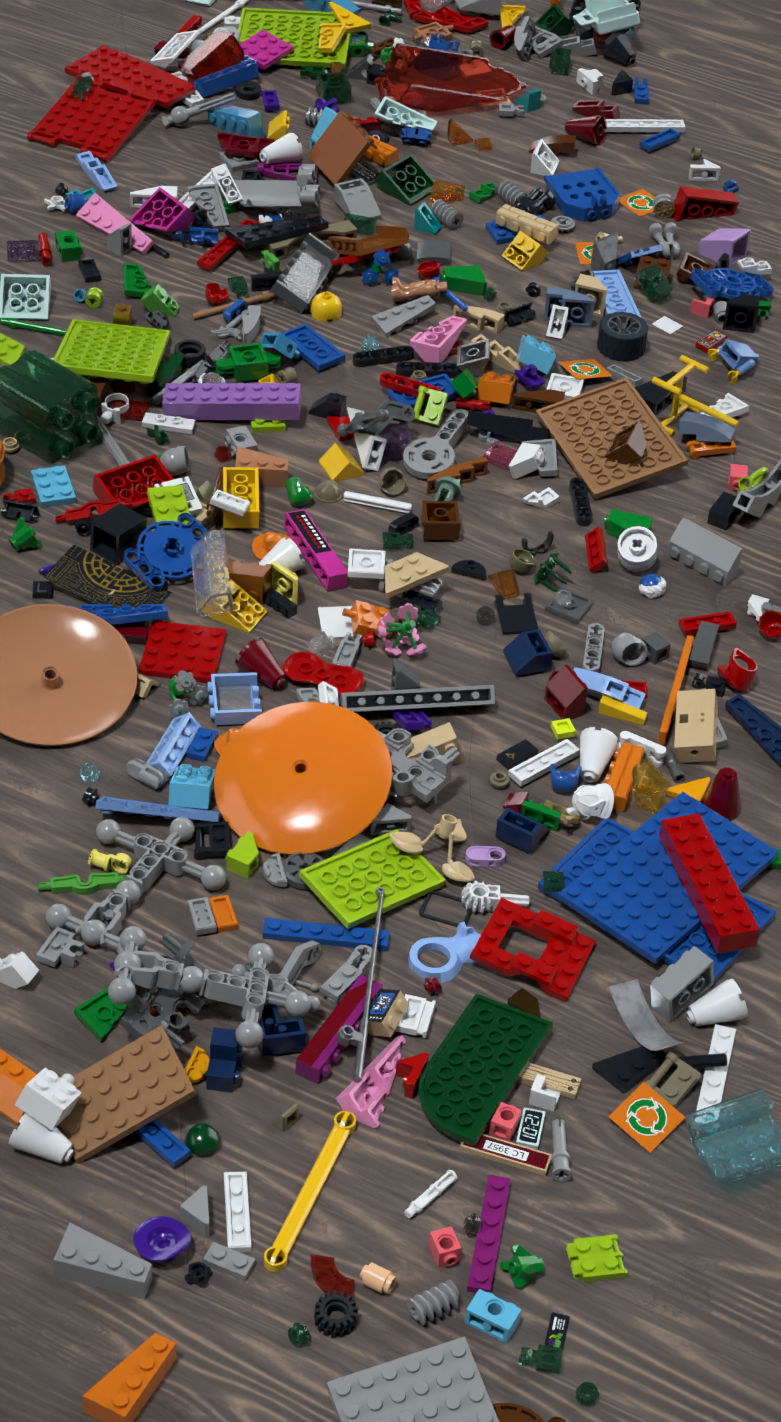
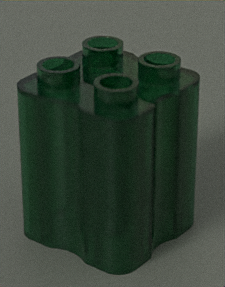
M35 349L21 355L13 364L4 365L0 368L1 433L15 438L19 444L51 463H55L62 458H68L73 453L75 447L92 443L97 439L100 427L95 413L99 406L96 384Z

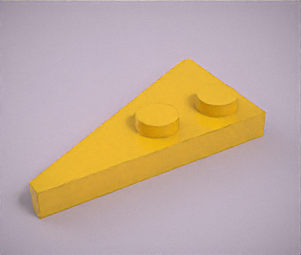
M329 2V8L338 23H346L347 29L345 34L371 29L370 22L334 2Z
M501 5L499 13L501 28L507 25L513 26L524 14L526 6Z

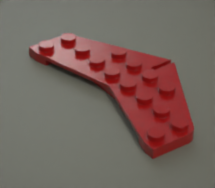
M403 0L410 19L412 18L415 21L428 24L438 22L443 26L452 24L453 30L461 31L465 34H471L488 27L487 20L480 17L472 18L456 12L438 0Z

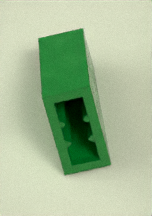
M480 265L443 267L440 279L444 282L447 281L448 290L486 296L487 281Z
M611 509L610 515L605 517L604 526H607V534L619 540V536L624 530L630 527L640 526L651 531L653 517Z

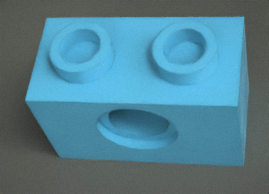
M479 1289L466 1309L465 1324L507 1344L520 1323L522 1309L513 1303L496 1297L490 1292Z

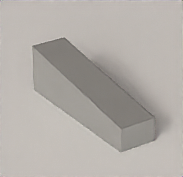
M615 364L607 367V371L612 375L611 377L617 381L627 377L634 388L643 384V378Z

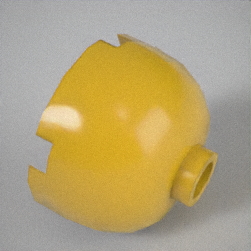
M328 291L319 293L311 301L310 313L318 321L327 322V319L336 321L342 315L341 300L337 295Z

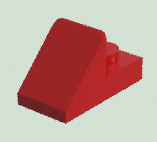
M424 1052L397 1061L396 1075L404 1078L402 1087H405L404 1097L413 1099L419 1087L422 1071L428 1063V1053Z

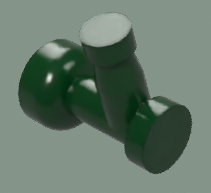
M387 10L385 14L379 17V23L382 26H387L390 23V19L399 23L402 21V17L394 15L392 10Z

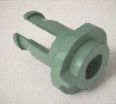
M449 476L437 479L434 485L437 491L434 501H441L442 498L445 499L444 501H452L454 498H458L462 492L460 479Z

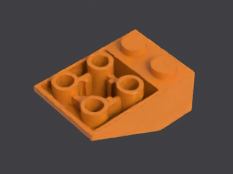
M487 371L479 379L476 399L510 404L517 378H513V375L510 374L499 376L496 372Z

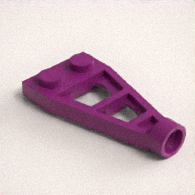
M258 162L257 171L263 176L297 181V176L291 175L289 172L299 170V166L302 164L314 163L266 165ZM275 171H286V173H280Z

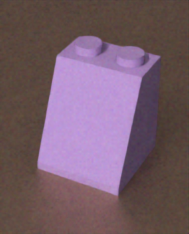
M719 228L701 239L699 254L718 262L719 258L726 253L729 255L727 266L729 268L737 263V260L746 257L751 230Z

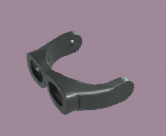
M549 531L547 539L535 548L527 547V539L522 538V548L529 551L533 556L536 553L545 554L553 542L554 534L552 531Z

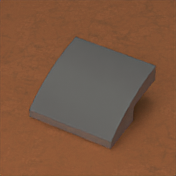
M444 240L418 242V264L424 261L435 260L440 264L450 262L451 242Z

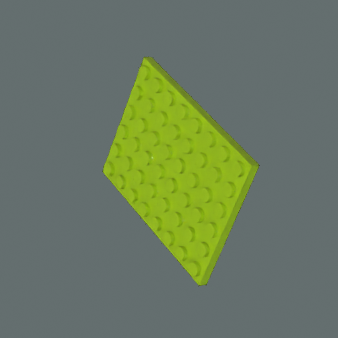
M243 8L238 27L240 37L234 47L259 31L265 30L293 46V52L274 64L308 67L312 65L340 69L346 66L351 33L343 34L333 53H320V23H338L332 12Z
M73 319L51 363V371L57 374L71 373L74 376L89 375L91 378L106 377L108 380L123 379L125 382L140 381L143 384L152 383L168 343L170 330Z

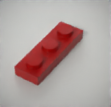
M599 526L585 535L588 566L592 573L607 565L603 530Z
M730 611L682 618L678 622L684 636L696 635L701 621L718 624V631L736 629L737 625Z

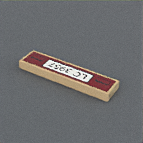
M485 1134L481 1136L475 1147L461 1142L459 1150L543 1176L547 1174L552 1154Z

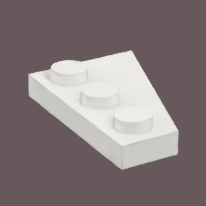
M729 393L725 395L724 399H719L715 406H709L731 418L749 412V405Z

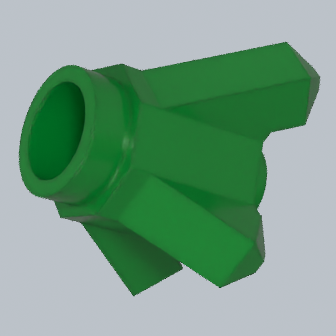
M23 517L18 518L14 533L8 540L16 551L41 545V541L35 538L36 532L33 528L24 525L26 520Z
M513 1244L510 1252L513 1253L511 1260H503L500 1263V1267L503 1270H508L512 1275L513 1285L522 1288L532 1278L537 1277V1275H541L544 1270L542 1258L532 1255L518 1244Z

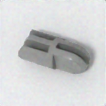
M132 759L126 766L127 772L131 777L154 789H158L169 779V775L166 772L141 759Z

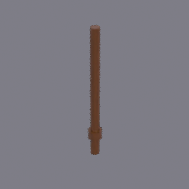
M223 467L218 469L211 498L216 490L221 488ZM210 500L206 505V515L212 517L217 510V506L211 505Z

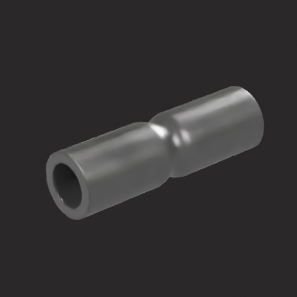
M666 748L664 759L669 767V771L675 782H682L685 779V775L672 748Z

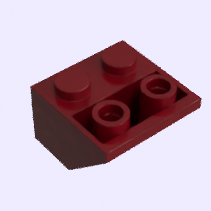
M567 664L547 683L544 699L561 719L569 718L572 720L584 715L588 687Z

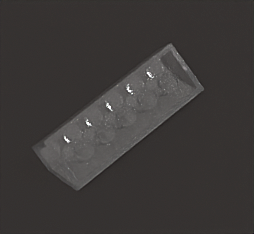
M224 529L212 530L211 532H206L191 549L197 617L234 611Z

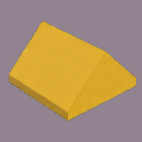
M336 443L319 459L320 466L333 481L338 482L364 475V471L351 453Z

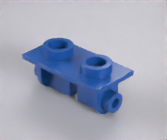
M402 128V134L404 135H401V140L405 143L431 144L429 138H431L432 132H429V130L419 129L418 134H415L416 128Z

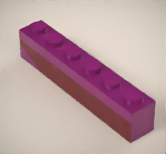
M360 974L297 1057L295 1074L319 1084L323 1077L326 1078L334 1062L337 1063L340 1060L342 1051L345 1048H349L350 1045L341 1046L338 1044L336 1035L339 1029L345 1025H350L356 1032H359L364 1012L367 977ZM374 980L372 982L370 1004L379 989H383V984Z

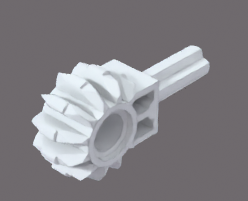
M476 880L473 884L467 883L461 894L462 905L466 907V910L472 908L473 914L475 912L483 914L484 911L494 912L501 898L525 907L529 906L530 901L527 895L500 893V885H485L484 881L478 883Z

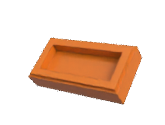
M229 895L208 898L218 933L237 930L238 921Z

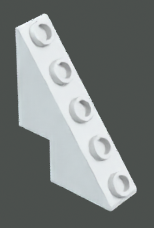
M347 407L350 422L355 417V413L364 412ZM354 433L362 467L367 471H378L387 439L378 435Z

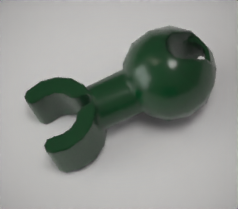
M154 425V429L147 428L148 436H155V440L160 444L167 442L168 434L166 431H159L157 425Z

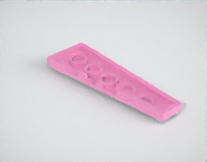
M96 193L91 196L76 214L79 220L106 235L111 234L127 223H131ZM132 224V249L145 255L154 243Z

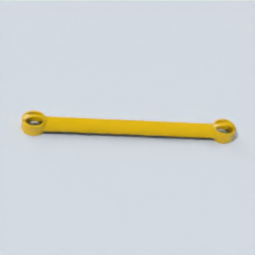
M340 1111L335 1115L334 1126L272 1247L265 1251L264 1266L270 1272L276 1273L285 1269L287 1256L348 1135L355 1131L356 1116L350 1111ZM346 1120L351 1121L352 1125L345 1127ZM277 1256H281L283 1261L275 1264Z

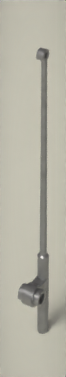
M378 887L375 891V894L379 896L360 1029L359 1032H356L352 1026L345 1025L339 1029L336 1035L337 1042L341 1046L350 1044L357 1046L353 1081L357 1083L362 1080L368 1035V1014L385 891L382 887Z

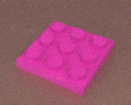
M265 30L259 31L233 48V53H243L255 59L258 67L263 70L294 51L292 45Z

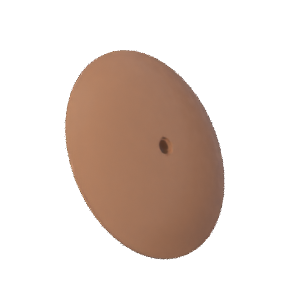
M58 604L26 606L0 616V733L14 740L34 745H68L97 736L115 724L126 712L134 697L137 686V666L127 641L111 624L88 611Z

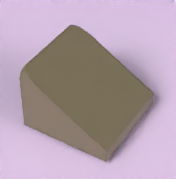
M295 1103L272 1121V1124L282 1132L298 1120L299 1105Z

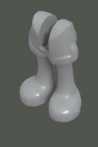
M673 222L667 223L664 230L659 223H654L649 228L651 237L659 245L661 244L662 251L660 252L665 258H669L670 252L672 258H677L681 250L680 245L673 239L678 230Z

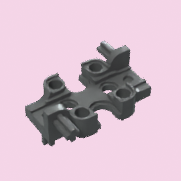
M166 933L159 941L160 944L175 955L174 958L167 954L161 955V957L177 961L180 964L183 963V968L195 966L200 968L203 973L205 969H208L189 954L195 944L190 939L182 945ZM134 984L136 994L133 1000L127 1004L130 1009L119 1021V1024L130 1032L128 1036L130 1038L129 1042L137 1040L162 1025L174 1049L177 1051L185 1042L178 1035L184 1030L190 1020L175 1012V1007L185 1005L197 1014L208 998L199 996L200 991L187 993L182 989L177 991L175 989L158 988V991L151 993L149 989ZM154 1008L158 1010L160 1016H152L149 1009Z

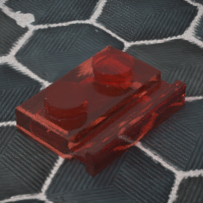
M115 400L112 409L123 407L127 403L123 400ZM129 400V408L126 412L120 414V419L142 422L149 408V402Z

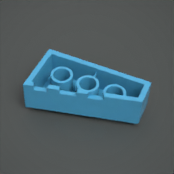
M228 104L207 111L209 123L229 134L264 138L261 114L258 111Z

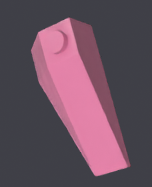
M451 316L439 322L438 326H431L428 328V331L417 333L410 340V345L424 362L442 363L467 323V319Z

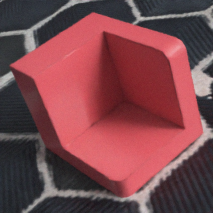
M708 296L705 302L693 299L690 313L708 318L713 311L715 298Z

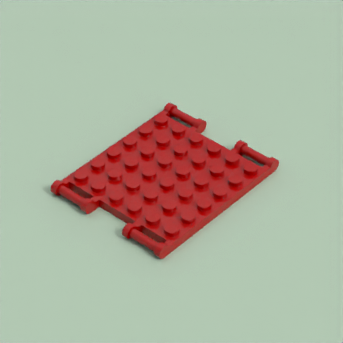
M77 75L75 81L31 132H28L27 140L49 144L50 147L54 148L59 143L80 148V153L90 151L93 157L108 163L156 105L158 97L138 93L133 89H129L128 94L124 96L104 90V81L98 82L83 78L82 75Z

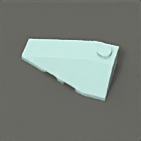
M386 96L374 113L375 118H379L388 124L416 128L418 130L424 129L429 130V132L433 131L438 122Z

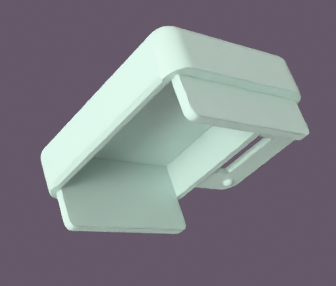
M585 0V12L573 16L580 26L587 27L591 25L599 35L628 29L640 24L639 12L636 10L635 3H629L627 0Z

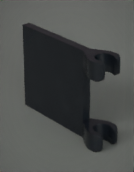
M524 593L523 605L504 606L503 596L495 595L494 606L497 609L502 635L521 634L525 631L539 629L531 593Z

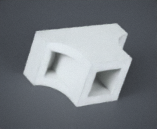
M580 68L577 71L576 82L590 94L594 95L597 94V89L602 88L604 75L597 69L585 70Z

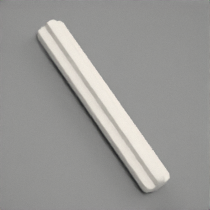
M345 491L343 500L346 502L402 513H409L412 510L411 503Z

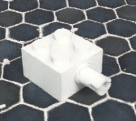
M44 1068L25 1085L15 1106L50 1130H53L71 1113L82 1092L73 1085L75 1080L71 1074H63L60 1078L54 1071Z

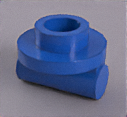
M731 179L724 183L723 189H725V192L739 190L737 181Z

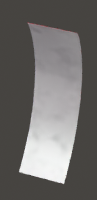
M638 979L609 986L615 1005L625 1025L642 1046L652 1051H658L686 1043L673 1039L660 1026L645 1000Z

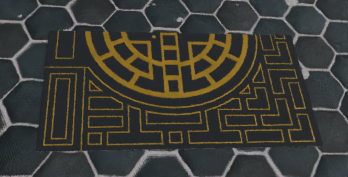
M73 545L43 576V578L95 604H112V608H121L122 604H129V606L138 608L141 604H162L171 594L170 591L164 588L160 591H152L135 574L76 545ZM144 621L143 623L136 624L142 626L146 621Z

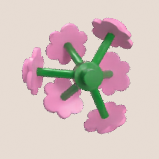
M407 603L399 607L398 617L405 619V622L402 624L394 623L395 619L391 617L390 613H386L384 617L380 618L377 634L384 641L385 651L390 655H401L402 651L397 646L399 642L403 645L413 646L410 650L406 651L409 656H417L427 647L423 643L419 645L415 643L419 640V635L417 634V629L414 628L416 623L413 620L418 618V608L413 607L412 604ZM398 631L399 636L394 643L386 640L389 632Z

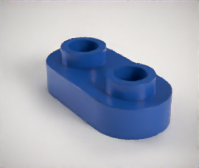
M238 299L223 312L224 321L230 323L242 311L247 310V302Z

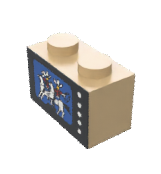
M379 989L369 1006L368 1033L370 1036H392L409 1006L401 990Z

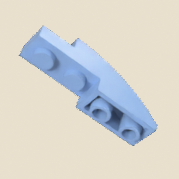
M574 668L573 670L582 682L586 683L588 687L587 694L599 699L602 698V695H605L635 708H640L645 693L629 687L628 683L586 669Z

